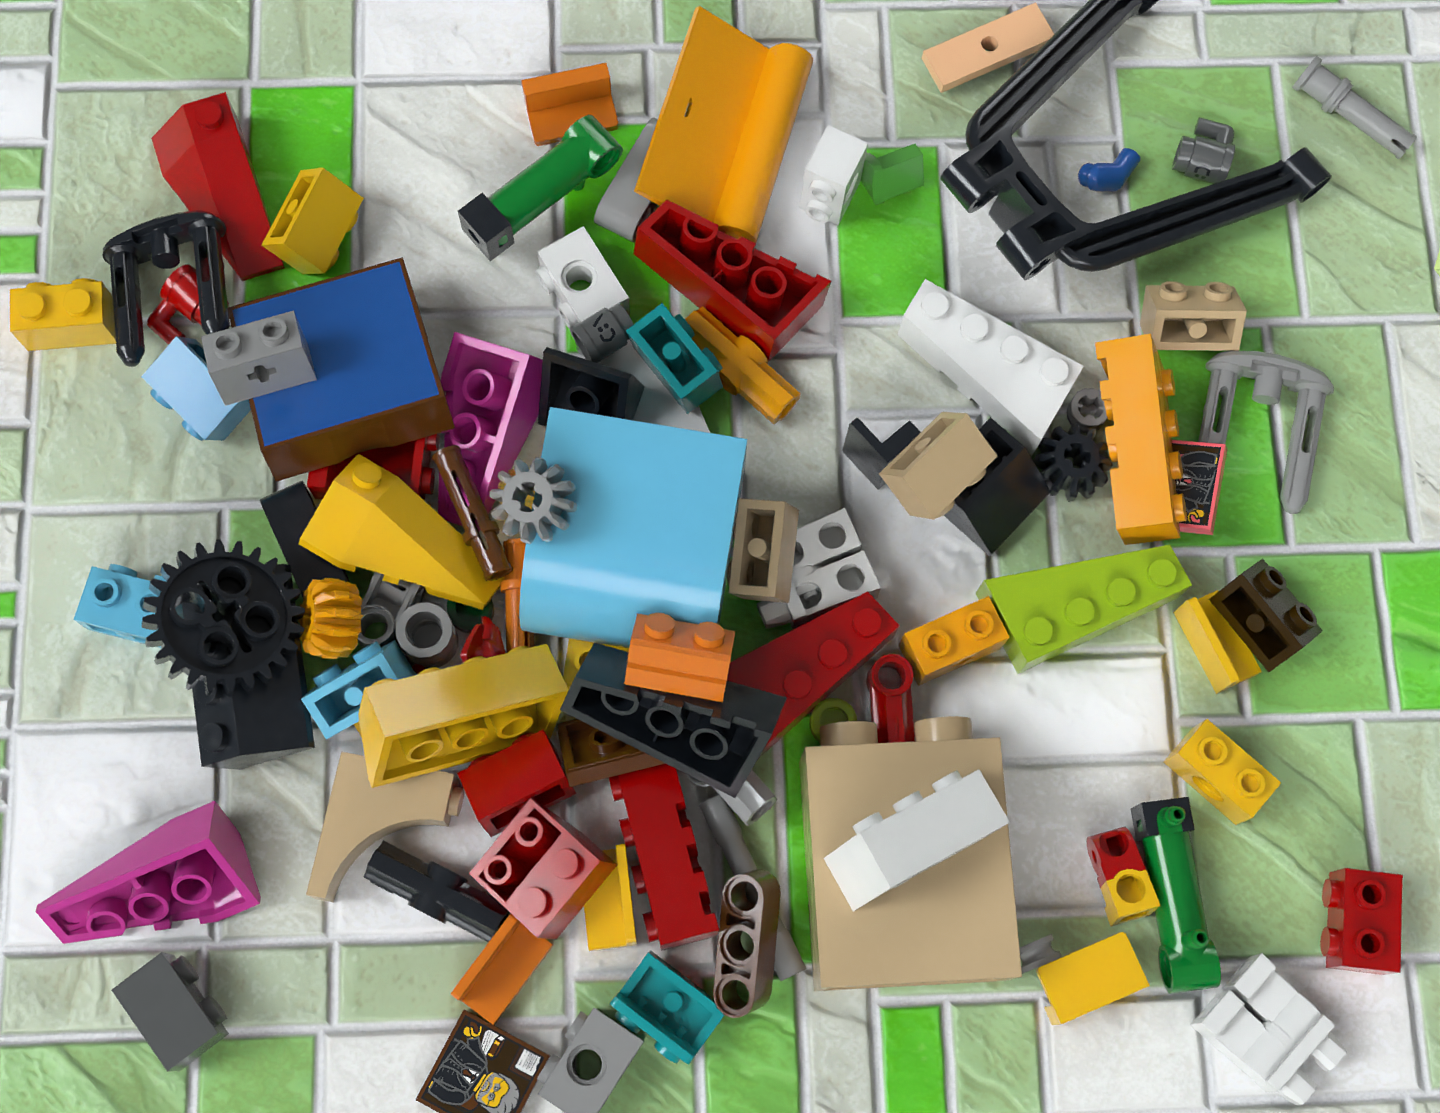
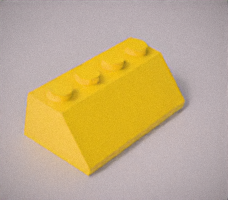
M543 644L530 648L528 646H519L505 654L489 658L478 656L460 665L443 669L432 667L414 676L397 680L391 678L382 679L371 686L364 687L358 716L368 780L371 787L374 788L472 762L484 755H493L511 746L515 739L527 733H537L544 729L549 739H551L561 713L560 708L569 689L548 645Z

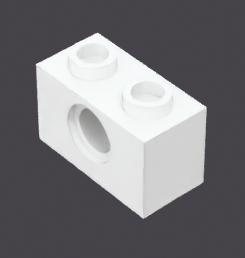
M827 125L805 168L799 208L805 210L806 214L816 221H829L839 225L860 184L868 142Z
M584 226L537 251L540 268L535 270L538 280L547 294L554 291L562 303L557 306L559 313L569 329L574 324L582 322L601 309H610L618 303L630 315L628 295ZM577 280H585L591 284L582 291H576L569 287Z

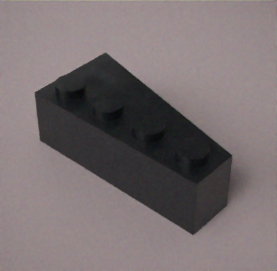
M594 642L576 674L560 710L736 798L769 741L787 697L731 681L726 682L723 702L625 685L629 652Z

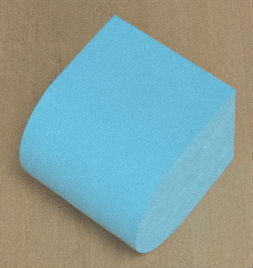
M550 407L541 458L546 460L547 469L555 464L564 469L561 481L569 480L574 483L576 489L563 499L576 503L577 510L575 512L562 511L560 517L568 522L569 527L564 531L554 524L551 525L552 541L545 542L536 533L533 542L526 544L519 605L521 630L629 648L637 613L643 615L664 613L676 621L693 624L702 622L719 624L727 581V570L734 539L733 532L736 514L738 512L745 472L747 439ZM535 492L533 504L539 507L542 496Z

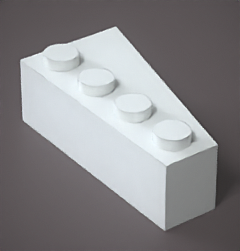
M926 279L904 313L897 334L935 370L947 375L958 386L957 390L969 401L973 399L994 421L1014 436L1026 448L1031 457L1084 367Z

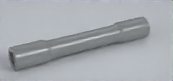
M720 795L701 803L699 807L716 843L722 848L734 876L758 870L742 836V829L731 807ZM748 882L745 888L746 897L750 903L756 905L758 892L756 887ZM779 916L774 969L780 981H783L806 970V966L789 930L785 928Z

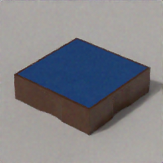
M403 257L228 307L232 328L294 310L308 343L317 380L249 399L260 450L276 482L340 463L364 451L394 447L455 428Z

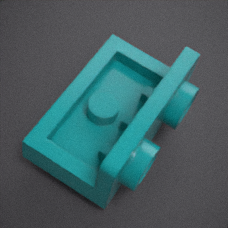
M651 950L646 954L620 992L610 1002V1005L617 1010L615 1017L621 1024L635 1033H639L642 1029L656 1040L654 1047L665 1058L674 1063H678L681 1059L688 1065L724 1017V1014L718 1010L712 996Z

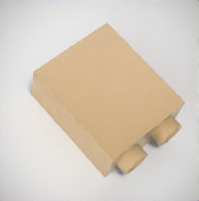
M959 716L935 717L916 721L914 723L916 742L878 743L877 724L874 722L847 721L821 726L819 728L821 746L805 747L799 761L814 991L996 982L1022 977L1008 824L939 864L910 878L898 887L881 894L855 911H852L824 860L827 855L857 835L852 826L876 812L880 813L883 820L896 813L892 805L916 791H919L924 799L935 793L932 787L933 783L957 770L963 778L979 769L1007 816L1000 737L973 739L971 718Z

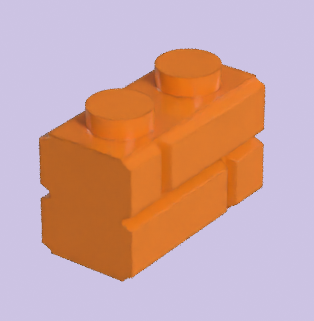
M637 613L630 640L624 684L723 702L736 631L723 629L722 626L714 622L693 624L676 621L664 613H652L649 615Z

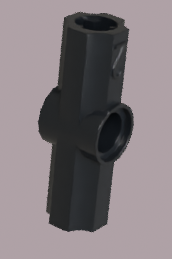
M384 840L374 851L363 876L372 884L408 900L409 906L444 924L448 921L487 942L492 939L510 914L492 895L467 884L469 880L433 861H430L428 864Z

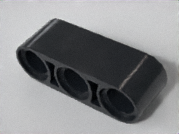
M303 480L260 499L262 508L286 562L291 567V573L301 591L302 597L312 580L334 578L350 582L344 569L338 568L299 545L300 537L317 510Z

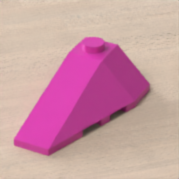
M454 332L441 374V383L455 428L441 433L445 434L444 448L452 445L460 447L462 457L489 514L496 501L490 497L489 492L492 489H502L504 482L498 478V472L505 471L508 474L510 473L514 461L517 459L539 415L543 359ZM439 472L438 514L446 521L462 526ZM457 477L456 480H457V482H458V485H459V487H460V489H461V492H462V494H463V496H464V499H465L467 505L469 506L470 503H469V501H468V499H467V496H466V494H465V492H464V490H463V487H462V485H461V483H460V480H459V478ZM476 519V520H475V524H476V526H477V528H478V531L480 532L481 529H480V527H479V525H478V522H477V519Z

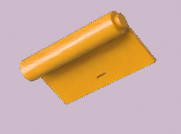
M701 6L695 8L634 192L659 206L666 200H669L719 225L718 230L736 239L742 236L757 243L813 65L812 55L806 49L790 43L777 44L769 49Z

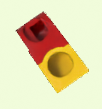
M1121 827L1087 837L1088 854L1098 876L1097 881L1106 903L1104 910L1110 927L1146 917L1155 912L1161 905L1130 831L1126 827Z

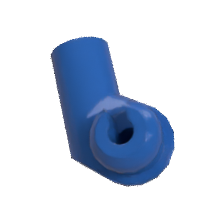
M1123 148L1113 163H1086L1079 170V183L1092 191L1115 192L1122 188L1141 160L1140 156L1130 148Z

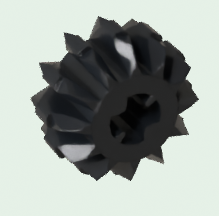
M1078 423L1072 424L1068 433L1058 426L1053 429L1051 438H1042L1038 445L1042 453L1037 454L1033 462L1036 467L1044 469L1040 474L1045 482L1051 481L1053 483L1050 488V496H1056L1062 489L1065 490L1068 502L1074 501L1078 492L1088 499L1094 495L1095 487L1102 488L1107 483L1108 476L1105 472L1110 470L1113 463L1110 458L1103 456L1108 450L1107 443L1100 442L1096 444L1093 441L1097 434L1096 428L1090 429L1086 435H1082ZM1067 457H1072V458H1073V463H1074V465H1077V466H1080V467H1079L1078 469H1077V468H1073V463H1072V461L1069 460V459H1066V458H1067Z

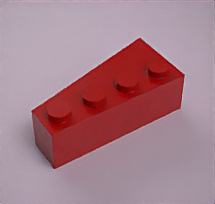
M665 763L609 777L614 802L624 799L628 818L619 820L626 848L636 847L640 863L639 865L631 866L637 895L647 893L651 912L642 914L649 942L659 940L661 951L716 937L719 928L715 913L711 914L709 890L704 871L698 863L696 841L690 820L686 816L685 800L676 768Z

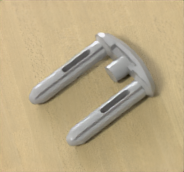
M1226 351L1216 354L1206 363L1205 367L1211 372L1198 442L1226 444L1237 379H1241L1242 376L1255 379L1252 400L1261 404H1278L1282 385L1287 386L1289 391L1298 392L1280 498L1283 508L1287 513H1299L1308 501L1326 395L1334 392L1333 384L1322 371L1298 360L1278 354L1259 351ZM1220 394L1222 396V401L1220 406L1216 432H1214L1213 424L1217 408L1218 397ZM1308 415L1309 422L1305 439L1304 451H1302V442L1304 437L1306 419Z

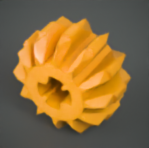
M334 578L312 580L303 593V603L300 605V607L305 608V613L298 621L304 627V632L300 639L305 653L319 656L322 659H337L338 657H349L357 647L358 635L362 632L360 626L361 619L364 615L361 614L362 599L359 596L356 584Z

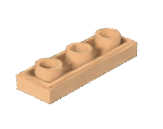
M1035 2L923 51L921 59L938 89L943 93L1037 52L1054 35V32Z

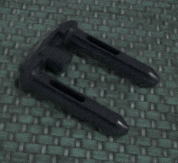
M196 210L157 217L114 236L105 244L102 257L105 262L110 264L116 352L124 365L128 367L139 365L145 353L138 264L151 261V253L154 266L161 269H171L180 263L179 245L192 241L194 245L201 327L206 335L229 329L230 322L221 238L226 234L227 228L225 223L214 214Z

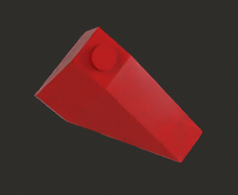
M226 92L183 104L151 138L165 181L175 191L188 211H207L225 223L227 230L226 234L221 238L222 255L242 281L284 269L283 261L261 246L271 228V223L237 115Z

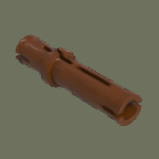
M452 445L437 451L432 456V459L438 467L449 497L465 530L462 535L465 544L472 546L486 581H494L506 576L513 568L508 562L497 536L500 529L497 522L491 521L477 486L462 457L460 447ZM457 477L459 478L460 483H461V485H462V487H463V490H464V492H465V494H466V496H467V499H468V501H469V503H470L469 506L467 505V503H466V501H465V499H464V496H463V494H462V492H461V489H460V487H459V485H458V482H457V480H456ZM476 519L481 529V532L483 533L484 538L487 542V545L489 547L488 549H486L481 534L479 533L478 528L475 524Z

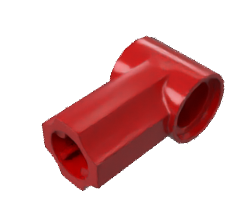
M888 654L879 658L872 665L866 676V685L870 692L871 721L877 724L878 743L915 742L911 692L914 673L908 660L896 654ZM889 667L896 670L901 679L899 688L887 689L878 678L879 669Z

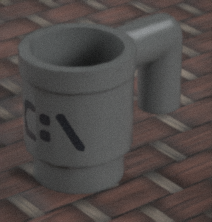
M1199 117L1194 130V134L1199 136H1196L1195 139L1186 136L1181 137L1172 170L1183 172L1185 177L1215 184L1226 180L1235 152V145L1233 144L1234 129L1227 124Z
M618 303L610 309L603 308L582 322L574 324L570 327V332L576 343L577 352L584 356L586 360L600 363L601 360L627 345L629 337L626 330L634 325L626 310Z

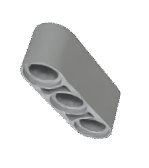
M651 118L645 125L603 195L594 216L595 224L631 242L636 240L637 228L658 207L654 202L634 192L658 121L656 118Z

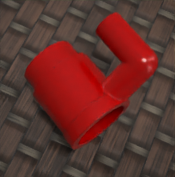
M185 264L173 271L166 279L160 291L162 300L147 319L148 327L167 344H170L176 336L185 338V335L169 322L177 310L192 323L201 325L196 269L190 264Z

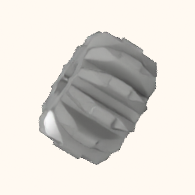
M535 457L530 469L523 460H515V476H511L505 471L498 472L499 480L506 484L504 490L492 489L489 492L492 499L503 502L491 511V515L496 520H506L503 524L502 532L510 537L519 532L520 540L523 543L531 544L535 539L536 533H538L543 541H552L551 525L554 524L564 531L569 527L568 522L560 517L562 511L575 512L577 510L576 503L563 499L576 489L575 485L569 480L561 481L564 469L557 464L547 469L546 460L541 457ZM535 490L536 493L542 496V501L539 507L532 504L534 509L532 511L531 508L525 506V500L528 495L534 497L533 491Z

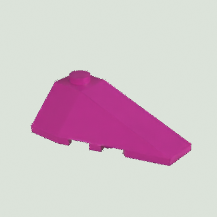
M213 801L166 822L38 904L35 912L59 940L66 944L121 936L126 928L154 925V929L157 931L171 929L172 922L199 918L200 924L218 922L260 904L261 896L241 834L217 802Z

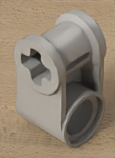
M375 572L361 605V614L364 615L360 625L362 632L358 635V643L361 648L375 641L379 643L380 647L394 640L398 644L396 638L398 619L408 607L422 602L426 593L425 587L400 579L398 585L382 581L384 575ZM381 622L388 625L387 631L382 637L378 639L365 637L366 629L371 624Z

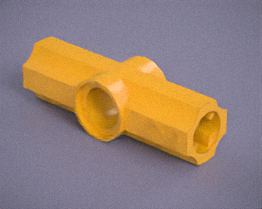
M703 306L698 310H694L685 319L695 333V336L691 339L701 351L707 347L721 364L723 369L718 373L723 388L733 395L739 393L773 424L781 421L792 410L800 399L801 393L768 365L765 354L753 341L742 335L739 337L734 335Z

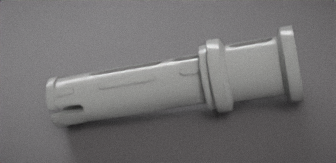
M1316 56L1292 88L1296 91L1304 90L1322 104L1321 109L1324 112L1332 113L1333 110L1393 153L1397 159H1400L1406 152V149H1409L1416 140L1417 136L1412 135L1351 90L1353 85L1348 78L1341 80L1322 66V59Z

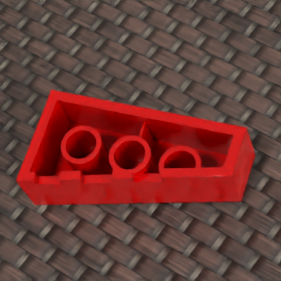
M666 200L637 228L634 255L697 307L701 308L703 306L737 337L742 335L753 341L765 354L769 362L823 306L832 281L818 274L814 278L796 269V263L782 256L778 260L756 249V243L742 236L736 239L718 230L719 225Z
M868 591L730 662L727 681L787 697L774 731L759 758L806 717L818 703L825 700L894 638L900 625Z

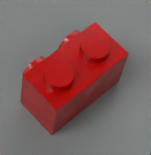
M544 729L537 733H527L518 737L511 746L493 755H484L476 758L470 763L468 768L457 773L478 822L490 837L503 832L530 798L535 799L546 808H550L577 794L574 787L569 786L565 767Z
M1350 868L1329 872V879L1325 880L1322 889V902L1324 907L1328 908L1327 927H1324L1320 940L1321 953L1323 956H1326V968L1379 975L1401 973L1403 875Z

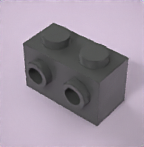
M161 952L111 991L166 1071H181L229 1034L222 1024L227 1017L221 1006L211 995L204 998L194 984L199 979V976L184 956L181 955L176 958L175 955Z

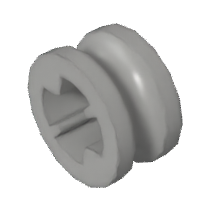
M1084 388L1078 391L1072 398L1066 411L1070 425L1078 423L1083 433H1087L1090 429L1095 428L1099 430L1107 420L1104 401L1101 399V391L1094 388ZM1094 404L1098 410L1094 416L1089 414L1083 417L1079 412L1083 405L1088 407Z
M1052 934L1019 948L1022 960V974L1062 957L1060 951L1053 950L1051 946L1054 940Z

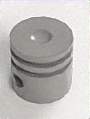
M429 602L417 603L408 607L400 615L396 624V638L408 659L414 664L422 665L425 669L439 668L447 664L455 656L458 648V634L449 615L440 606Z

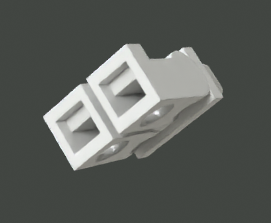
M846 508L797 529L789 603L770 601L757 603L759 614L766 629L783 626L788 623L791 624L792 629L797 628L867 591L874 599L878 598L881 587L865 551L860 552L862 544Z
M1263 953L1250 956L1222 987L1224 991L1217 993L1190 1025L1243 1072L1254 1079V1082L1265 1092H1278L1293 1104L1303 1105L1315 1092L1318 1085L1299 1069L1301 1065L1310 1057L1324 1071H1331L1347 1054V1051L1330 1032L1336 1025L1325 1015H1321L1310 1001L1299 994L1275 971L1277 967Z

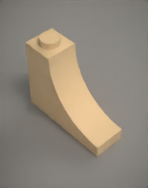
M341 751L306 895L314 899L334 903L340 883L354 861L368 847L391 833L422 825L449 827L451 815L459 816L464 799V788L458 787L459 779L456 775L443 771H434L372 788L368 780L365 756Z

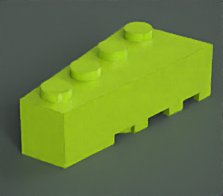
M1169 544L986 579L975 594L979 600L987 596L990 597L1010 637L1003 647L1017 674L1178 599L1192 584Z

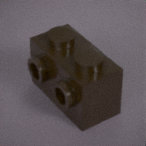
M1261 559L1241 573L1209 599L1268 672H1271L1297 653L1323 631L1317 624L1313 611L1295 598L1286 587L1283 575L1276 568L1269 566L1264 559Z

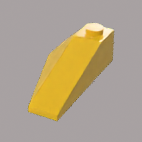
M360 454L333 480L299 540V545L338 568L355 572L356 567L383 574L382 581L398 585L399 579L424 586L430 595L481 610L486 607L500 589V582L505 580L504 576L494 581H486L472 546L465 544L462 535L399 477Z

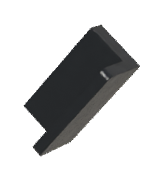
M855 418L849 424L842 451L879 490L886 484L879 473L921 432L909 420L881 443L859 418Z

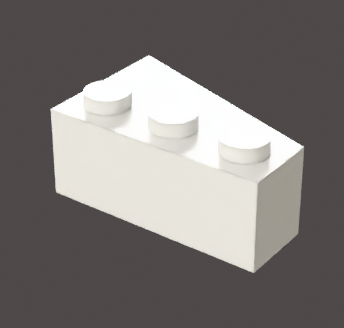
M979 769L963 778L958 770L933 783L932 787L935 793L924 799L920 792L916 791L892 805L896 813L883 820L880 813L876 812L852 826L857 835L824 858L852 911L866 905L881 894L898 887L910 878L939 864L1010 823Z

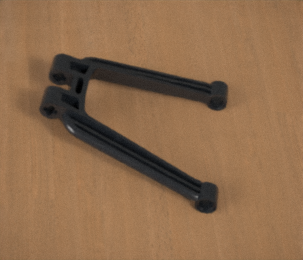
M1089 0L975 111L967 124L965 132L969 151L954 160L944 170L940 179L968 213L979 210L997 196L988 213L1004 233L997 241L996 247L1024 280H1029L1057 259L1080 271L1095 272L1106 270L1288 204L1296 199L1302 203L1322 189L1330 181L1332 175L1309 149L1304 147L1285 162L1279 160L1273 165L1101 222L1087 223L1077 218L1053 195L1028 165L1014 144L1012 135L1127 19L1135 14H1143L1159 1Z

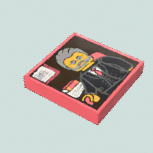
M1172 440L1173 452L1179 451L1183 468V478L1175 479L1176 494L1183 493L1187 512V521L1179 522L1180 532L1213 535L1227 456L1226 444Z

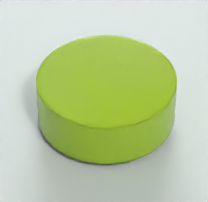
M828 698L818 703L814 708L809 722L810 730L814 738L820 743L819 728L821 726L837 722L857 721L855 710L848 702L839 698Z

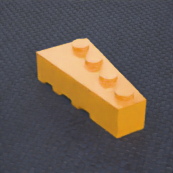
M1151 333L1096 342L1097 360H1100L1108 377V380L1099 381L1101 399L1104 401L1108 420L1114 421V425L1105 427V434L1112 463L1117 462V467L1110 468L1116 529L1124 545L1180 538L1179 522L1187 521V512L1183 493L1176 494L1175 479L1183 478V468L1179 451L1173 452L1172 437H1179L1176 410H1169L1168 396L1175 395L1172 369H1164Z

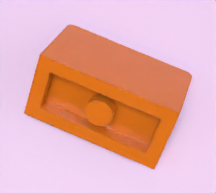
M607 63L521 80L535 145L542 146L561 142L563 135L569 127L587 115H593L607 131L618 129V119L611 95V81Z
M510 914L453 989L451 995L465 1003L492 1025H495L554 945L544 938H537L517 918Z

